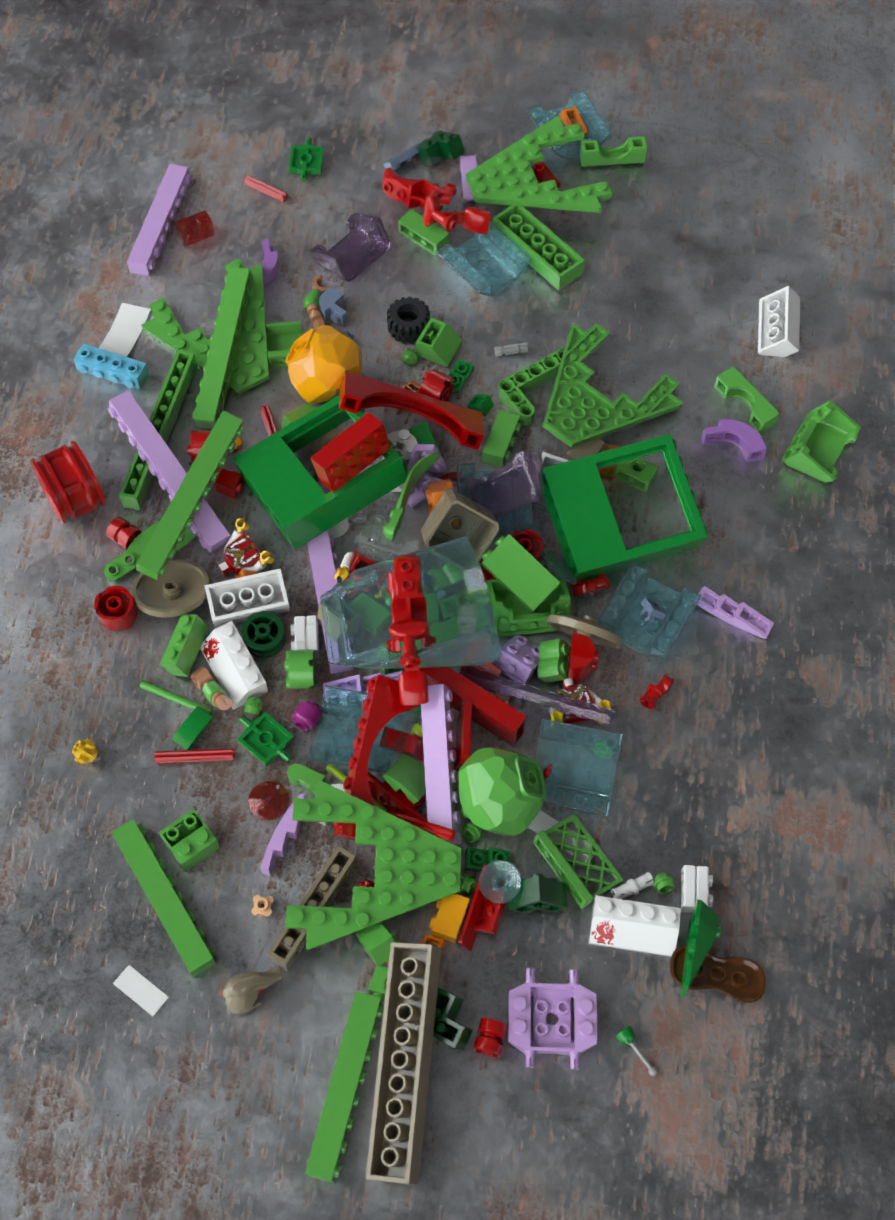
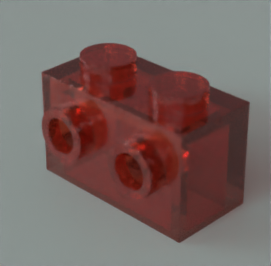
M206 210L175 221L178 236L184 247L215 235L212 220Z

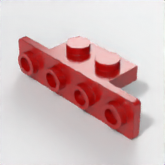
M368 772L370 792L376 801L389 811L428 822V819L416 810L423 805L425 798L422 797L413 804L401 789L395 792L387 781L382 783Z
M485 864L479 874L478 884L473 892L472 902L466 913L463 929L459 934L458 943L467 951H472L478 932L496 935L507 901V893L505 891L492 890L497 873L489 865Z

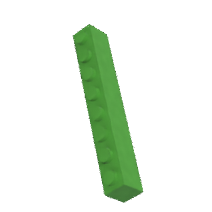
M133 819L111 832L193 978L215 965L213 957L216 954L210 944L206 946L203 942V939L206 938L200 926L195 928L193 921L196 919L190 909L186 911L182 904L186 901L180 891L175 893L173 886L176 884L170 874L166 876L163 872L166 866L160 857L155 858L153 853L156 849L151 840L146 842L143 837L147 833L142 824L137 825Z
M355 991L305 1174L309 1177L333 1183L335 1177L339 1178L342 1168V1164L339 1163L340 1156L345 1154L347 1150L348 1140L345 1139L347 1130H352L355 1117L351 1116L354 1107L357 1108L361 1096V1094H358L359 1085H364L367 1071H364L365 1063L370 1062L373 1049H370V1044L372 1040H376L379 1027H376L377 1018L381 1019L384 1011V1005H381L380 997Z

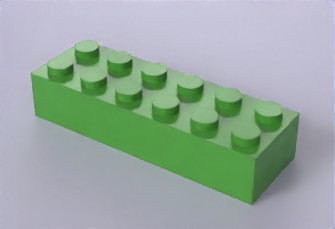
M511 205L492 218V232L558 291L583 274L585 260L523 206Z

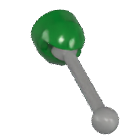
M630 1025L616 1035V1038L624 1045H631L649 1069V1074L651 1076L657 1075V1069L651 1066L634 1043L635 1033Z

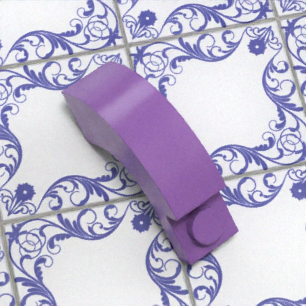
M268 239L262 240L264 259L261 264L264 274V288L275 280L279 272L278 251H274L273 246H269Z
M719 420L718 426L705 428L701 438L703 445L722 441L737 445L741 449L746 462L763 459L767 450L760 434L751 426L737 420Z

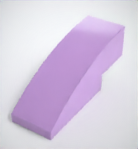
M476 155L460 156L461 186L464 201L474 200L465 178L466 173L477 167Z

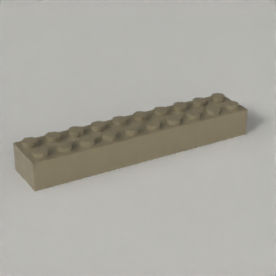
M391 942L366 1179L419 1184L441 948L431 944Z

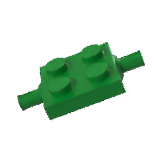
M308 137L305 138V145H291L288 171L289 174H301V182L303 180L304 182L307 181V175H321L324 148L323 146L311 145L312 138L310 137L309 140Z
M264 712L258 719L250 721L245 715L239 718L238 721L246 729L237 741L267 767L279 756L287 763L293 759V756L285 749L294 740V736L269 714Z

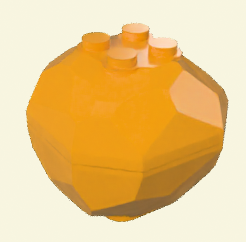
M321 325L315 329L312 328L301 335L292 345L285 361L288 365L291 383L301 397L310 404L328 402L340 395V385L345 371L362 376V351L347 334L328 325Z

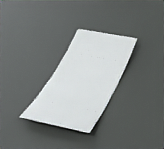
M122 303L110 331L99 348L127 357L143 329L141 324L146 322L151 309Z

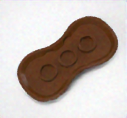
M686 945L676 948L670 961L671 976L680 986L682 984ZM708 953L689 990H716L738 1002L752 1003L758 1001L763 996L766 978L761 966L751 959L744 957L723 958Z

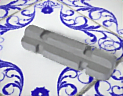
M522 342L520 345L515 343L504 345V347H494L496 357L503 356V354L506 356L519 354V352H528L527 342Z

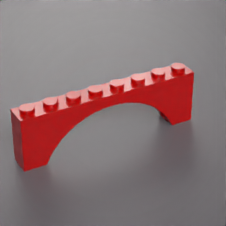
M345 371L340 385L339 409L355 414L373 407H390L406 410L440 425L453 435L460 445L476 450L479 449L484 438L482 412Z
M379 674L372 677L367 684L368 695L362 705L364 712L357 726L359 729L358 737L355 738L353 743V749L355 750L353 757L349 760L348 768L350 771L343 785L346 793L375 807L376 805L372 799L368 783V762L374 741L383 727L395 716L419 708V705H402L400 703L398 680ZM334 823L335 836L355 841L356 824Z

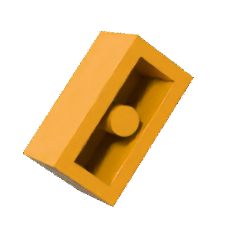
M453 894L438 900L436 908L439 909L437 916H432L429 928L432 929L431 935L456 944L470 899Z

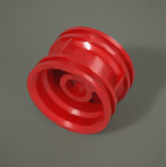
M75 441L70 442V447L63 445L47 454L39 456L40 461L30 460L34 473L49 503L63 525L67 523L66 519L68 518L74 520L85 513L97 509V504L99 503L102 506L106 505V500L97 478Z

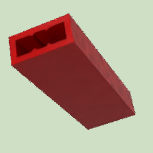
M427 653L424 658H420L422 663L419 665V670L427 674L428 686L444 684L451 690L452 701L450 702L452 708L460 712L464 701H471L472 721L512 747L516 745L525 732L527 716Z

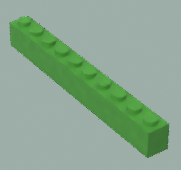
M229 267L228 274L225 275L226 284L221 292L222 301L218 305V317L214 321L215 330L211 334V347L207 350L208 359L203 367V379L200 380V393L196 396V409L192 413V420L198 428L213 429L224 408L253 282L250 268Z
M177 350L149 419L166 444L197 368L195 354L192 352ZM137 449L120 490L119 498L123 507L141 510L154 476L151 474L146 460L143 461L140 458L139 450Z
M222 411L136 563L137 571L156 580L159 579L160 575L164 576L168 565H166L168 560L174 558L177 549H175L177 544L183 542L186 528H190L193 524V515L195 512L199 513L203 504L201 502L203 497L207 498L209 495L211 483H215L219 476L218 470L220 467L225 466L228 452L232 453L236 445L234 441L237 437L240 438L244 431L242 419Z

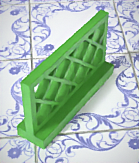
M575 814L548 830H542L536 834L533 844L560 881L567 884L568 892L581 909H584L590 902L594 901L595 896H602L624 881ZM573 822L577 827V833L565 831L566 825ZM552 833L562 835L561 842H553L549 835ZM564 837L576 838L575 847L563 844ZM579 839L586 840L589 843V850L578 847ZM562 850L574 851L573 860L565 858L562 855ZM577 852L588 855L587 863L576 861ZM591 855L601 859V866L590 864ZM575 865L586 868L585 877L576 874L574 871ZM589 869L600 871V879L588 878ZM604 872L612 874L615 881L612 883L603 881ZM587 882L599 885L598 892L592 895L587 889Z

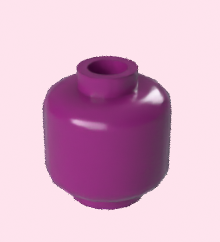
M311 700L309 702H301L292 715L294 725L303 731L313 730L322 717V712L319 709L320 706Z

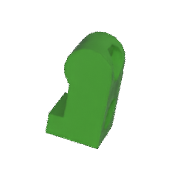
M295 763L288 767L287 775L290 783L307 788L309 796L315 798L316 780L326 783L325 775L306 766Z

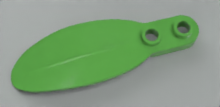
M430 453L424 456L412 467L403 486L397 506L391 510L389 517L391 520L384 526L383 534H385L386 539L392 541L395 539L404 518L406 504L413 489L425 473L439 460V453Z
M160 521L140 533L129 545L125 553L105 566L104 574L109 581L117 582L136 570V563ZM186 528L183 542L181 544L178 543L175 549L177 551L182 549L197 536V533L194 534L190 528ZM128 558L133 559L131 563H127L126 560ZM112 568L117 569L115 573H110V570Z

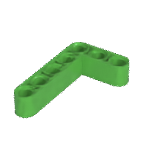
M565 348L557 350L500 381L498 397L510 413L520 415L522 426L532 425L535 413L534 406L524 394L557 376Z

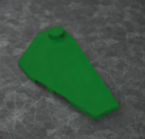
M697 899L689 921L680 997L686 996L712 948L715 938L719 939L721 933V926L718 925L719 916L699 899Z

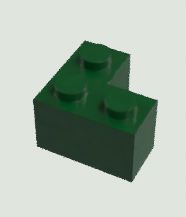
M442 130L435 132L432 137L423 140L417 146L423 165L434 166L443 159L455 160L465 153L460 135L452 132H443Z
M533 874L528 879H516L514 883L507 885L508 910L526 913L539 909L554 913L568 909L567 884L559 882L556 878H546L543 874Z
M438 987L433 1037L455 1049L464 1051L473 1032V1029L455 1020L464 999Z

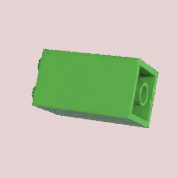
M510 534L506 537L502 535L494 543L496 548L493 551L489 549L482 556L481 559L483 561L481 565L528 610L534 611L560 582Z

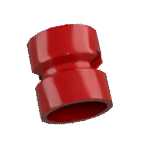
M122 517L113 519L106 530L107 537L114 542H118L126 550L133 540L142 533L140 529L131 525L130 522Z
M481 1018L478 1027L480 1036H477L475 1039L473 1051L485 1056L500 1058L503 1049L501 1040L505 1039L508 1025L495 1019Z

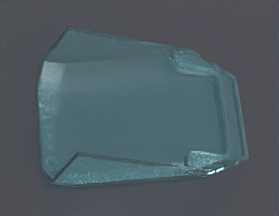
M464 536L408 553L416 554L421 558L423 595L427 601V623L430 635L432 637L436 636V645L422 649L421 640H415L418 656L422 661L419 668L483 665L501 660L502 650L488 587L481 565L468 537ZM395 558L354 570L350 573L351 576L343 583H337L330 591H327L320 597L330 664L364 669L404 668V666L398 663L403 655V641H400L401 651H398V653L388 652L387 640L392 638L389 633V627L392 624V611L387 575L393 571Z

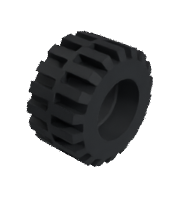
M402 297L401 300L397 299L394 303L390 304V308L387 310L388 332L396 341H402L405 344L406 342L413 344L414 341H417L430 320L428 305H425L424 301H419V298L416 297L415 299L412 297Z

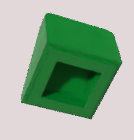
M476 394L467 405V408L482 412L483 416H487L494 403L489 395Z

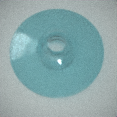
M497 860L489 863L483 868L479 876V888L482 894L494 903H506L512 900L518 894L521 887L519 871L513 864L507 861ZM504 880V886L499 887L497 885L498 881Z

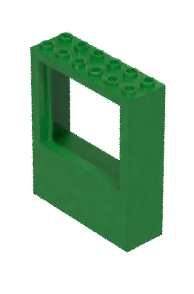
M340 395L233 458L243 481L294 550L402 485L407 479L406 473L408 469L403 463L404 457L400 451L396 452L393 443L389 439L391 448L382 454L385 459L358 474L334 493L331 491L325 494L294 452L349 419L356 422L366 414L365 410L355 414L339 409Z
M670 434L542 469L538 483L572 583L580 579L587 580L598 577L601 573L609 574L697 549L706 540L708 535L707 527L702 523L701 511L695 504V494L690 490L688 475L684 473L682 468V458L678 456L676 442ZM661 452L689 531L626 549L598 469Z

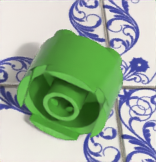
M314 649L286 651V689L315 688V678H313L315 676Z

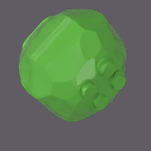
M481 748L475 751L458 771V793L463 816L469 818L473 824L498 835L516 836L521 834L538 815L547 796L541 766L537 761L530 759L522 753L499 748Z

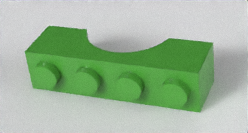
M645 136L629 137L624 144L615 148H605L597 140L581 141L579 154L581 167L644 163L647 144Z
M734 366L717 376L714 387L725 398L736 397L749 404L752 410L749 423L760 434L777 423L780 415L777 408L772 406L766 400V397L760 394L754 385L749 383Z

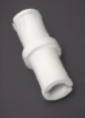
M647 872L636 879H629L625 884L611 889V893L614 894L612 896L616 899H624L630 895L635 896L639 894L640 890L654 885L653 877Z

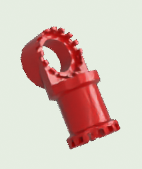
M601 573L599 577L592 580L580 579L574 581L571 584V589L574 596H580V594L583 596V593L586 595L589 592L591 595H596V592L604 588L609 589L610 581H607L609 579L606 574Z
M664 674L657 686L649 684L647 692L639 699L640 704L644 708L647 707L649 710H654L656 707L655 703L668 692L674 679Z

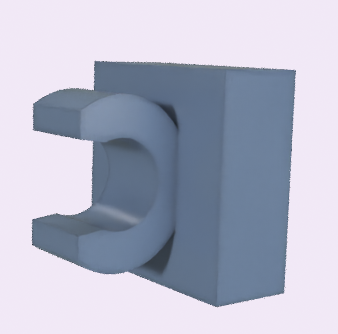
M646 597L641 602L644 609L640 614L647 617L645 619L646 622L652 623L655 618L663 620L667 615L659 602Z

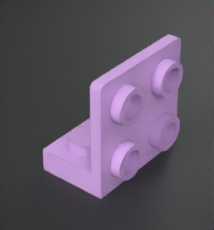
M435 444L414 445L407 466V477L412 467L421 458L430 453H439ZM441 454L439 460L425 475L429 474V472H446L448 466ZM421 479L414 488L416 492L421 487Z
M516 635L499 649L494 663L503 669L502 673L524 687L527 685L534 669L538 666L540 660L539 647L529 642L525 637Z

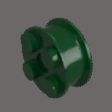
M262 611L254 613L242 625L241 635L249 653L256 657L268 658L274 656L285 645L286 634L283 622L277 615L271 612Z

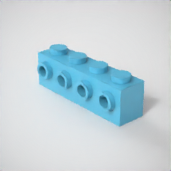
M84 343L73 359L77 370L80 372L89 373L98 378H105L113 383L126 385L129 388L140 390L149 375L147 365L144 362Z

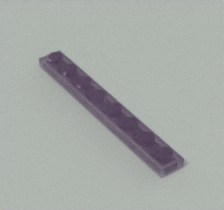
M467 667L459 672L486 691H498L503 696H515L521 701H532L538 703L541 707L556 708L561 713H573L582 719L590 718L599 724H609L614 719L615 710Z

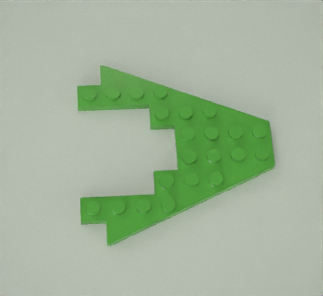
M559 116L530 134L525 135L519 141L466 173L465 178L476 203L600 213L602 207L598 200L611 198L612 192L607 181L559 191L555 180L538 183L530 164L543 161L544 156L540 149L584 139V133L579 123L563 126Z
M240 259L224 266L227 273L229 267L245 268ZM261 263L250 268L253 282L228 386L229 389L238 395L270 379L264 274ZM164 297L149 304L155 318L141 324L144 331L175 352L182 350L194 353L197 367L203 370L204 364L207 363V350L211 347V338L207 340L201 327L184 334Z
M575 323L572 324L542 426L570 448L675 411L683 405L681 400L672 395L680 383L666 373L638 403L625 393H622L612 402L586 383L594 375L595 371L582 362L610 334V332L597 323L587 332Z
M316 780L315 799L294 798L292 821L356 824L355 845L376 846L374 887L353 886L352 908L287 905L285 928L307 929L306 950H311L460 892L461 848L321 780Z

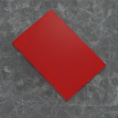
M464 701L457 718L455 762L457 774L460 767L471 756V701Z

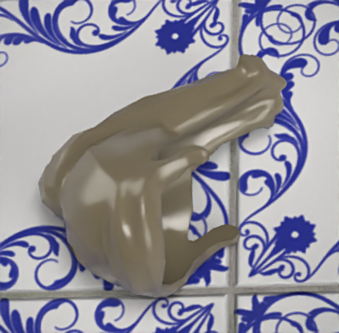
M276 965L267 972H246L233 976L223 990V1000L228 1009L233 1013L241 1014L261 1006V1002L254 1004L259 990L269 987L277 980H282L281 967Z

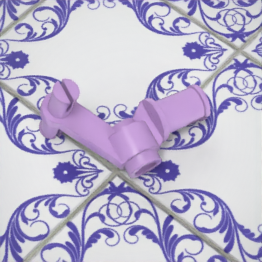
M429 474L423 476L421 487L408 500L412 508L426 499L425 489L428 488L427 482L440 481L441 479L432 477ZM454 483L452 485L454 490L459 492L457 484Z

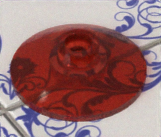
M266 781L256 785L248 797V806L251 813L258 819L265 821L274 820L282 816L289 804V796L286 789L281 784L273 781ZM265 796H271L269 801L264 800Z

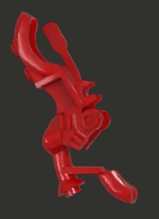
M392 168L384 170L382 179L383 193L393 200L406 203L407 208H423L424 226L429 227L438 223V225L444 227L447 233H450L456 228L457 224H462L463 228L467 231L487 235L490 224L489 211L475 207H469L465 211H440L443 209V206L440 204H450L452 197L456 195L457 189L455 184L447 183L445 187L440 188L439 184H433L423 178L417 180L400 177L394 173Z
M416 554L399 555L394 559L393 571L387 575L392 611V624L389 627L390 637L392 638L387 640L388 652L398 653V651H401L400 641H403V655L398 662L405 669V672L400 673L398 677L400 703L402 705H419L429 701L427 674L419 670V665L422 661L418 656L415 640H421V650L431 651L437 648L436 636L432 637L430 635L427 623V601L423 595L421 558Z

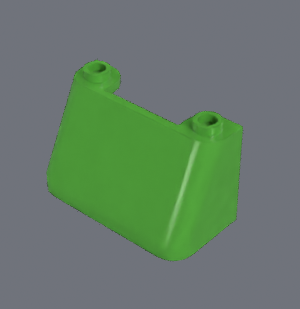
M829 400L807 414L786 450L782 461L786 465L824 483L832 482L838 475V469L834 465L846 444L857 440L861 426Z
M552 573L560 583L534 611L528 610L497 579L487 580L495 633L500 637L558 631L547 625L546 622L548 616L552 614L571 615V598L563 573Z

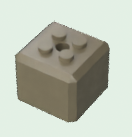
M452 488L444 491L420 529L428 550L466 571L475 569L500 530L498 522L490 510ZM455 519L461 520V525L457 528L451 526L452 521Z

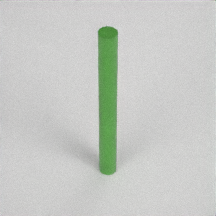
M142 680L140 683V688L194 710L199 706L210 715L213 713V709Z

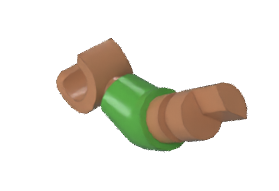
M317 275L313 278L312 290L303 299L304 310L308 313L314 328L325 325L319 309V299L322 293L330 286L321 287L322 275Z
M201 667L191 674L192 681L198 689H202L212 706L220 710L235 707L234 702L214 681L215 679L205 667Z

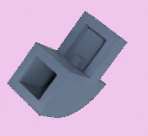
M330 286L320 296V312L325 322L331 318L334 323L344 327L348 320L347 312L342 309L344 307L343 294Z

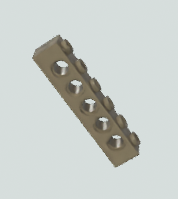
M337 846L299 906L330 907L357 865L356 856ZM284 928L268 952L270 961L289 971L306 944L307 929Z

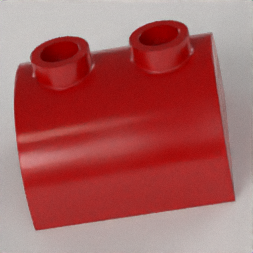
M577 632L572 634L568 664L569 672L567 678L573 679L574 684L584 682L590 676L591 671H596L599 651H595L592 640Z

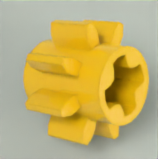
M88 738L86 740L83 739V741H77L72 750V754L76 756L75 761L81 764L91 763L98 753V749L94 746L96 742Z

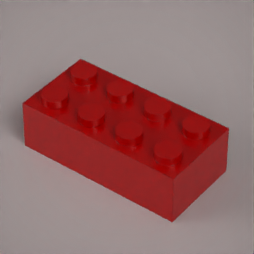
M368 412L310 458L319 481L334 493L368 465H371L378 457L386 453L391 446L384 424Z

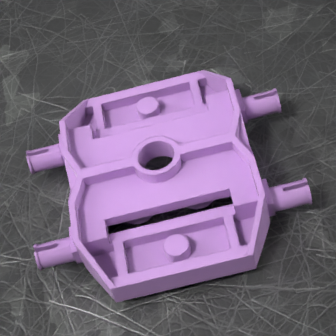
M526 968V982L509 991L508 1043L526 1055L525 1068L530 1067V1059L531 1068H535L536 1054L554 1053L569 1055L570 1069L574 1070L575 1061V1070H579V1056L597 1045V994L579 985V970H569V984L536 983L535 969L531 968L530 977V968ZM531 997H533V1041H531ZM571 998H574V1042H571ZM554 1014L558 1018V1023L553 1026L547 1024L546 1016Z

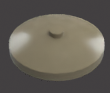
M169 560L166 564L168 568L164 576L160 575L159 579L156 580L141 573L136 578L132 587L135 604L141 611L151 616L167 618L186 614L199 607L207 598L205 585H209L210 582L207 572L200 565L186 560Z
M552 614L548 616L546 622L547 625L570 636H572L573 632H577L589 637L596 645L612 649H621L624 641L613 631L596 623L595 618L587 615L581 618L572 615Z

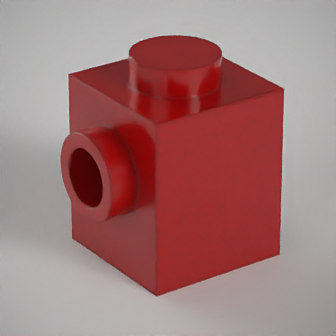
M224 468L221 469L214 483L216 492L236 499L238 494L243 492L245 486L242 475L236 471H229Z

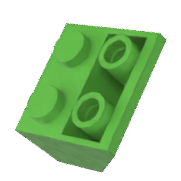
M431 317L416 341V353L419 357L448 367L462 344V339L447 323Z
M194 808L159 832L185 872L220 848L217 839Z

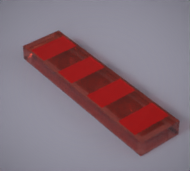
M387 726L384 727L379 747L424 760L422 737Z

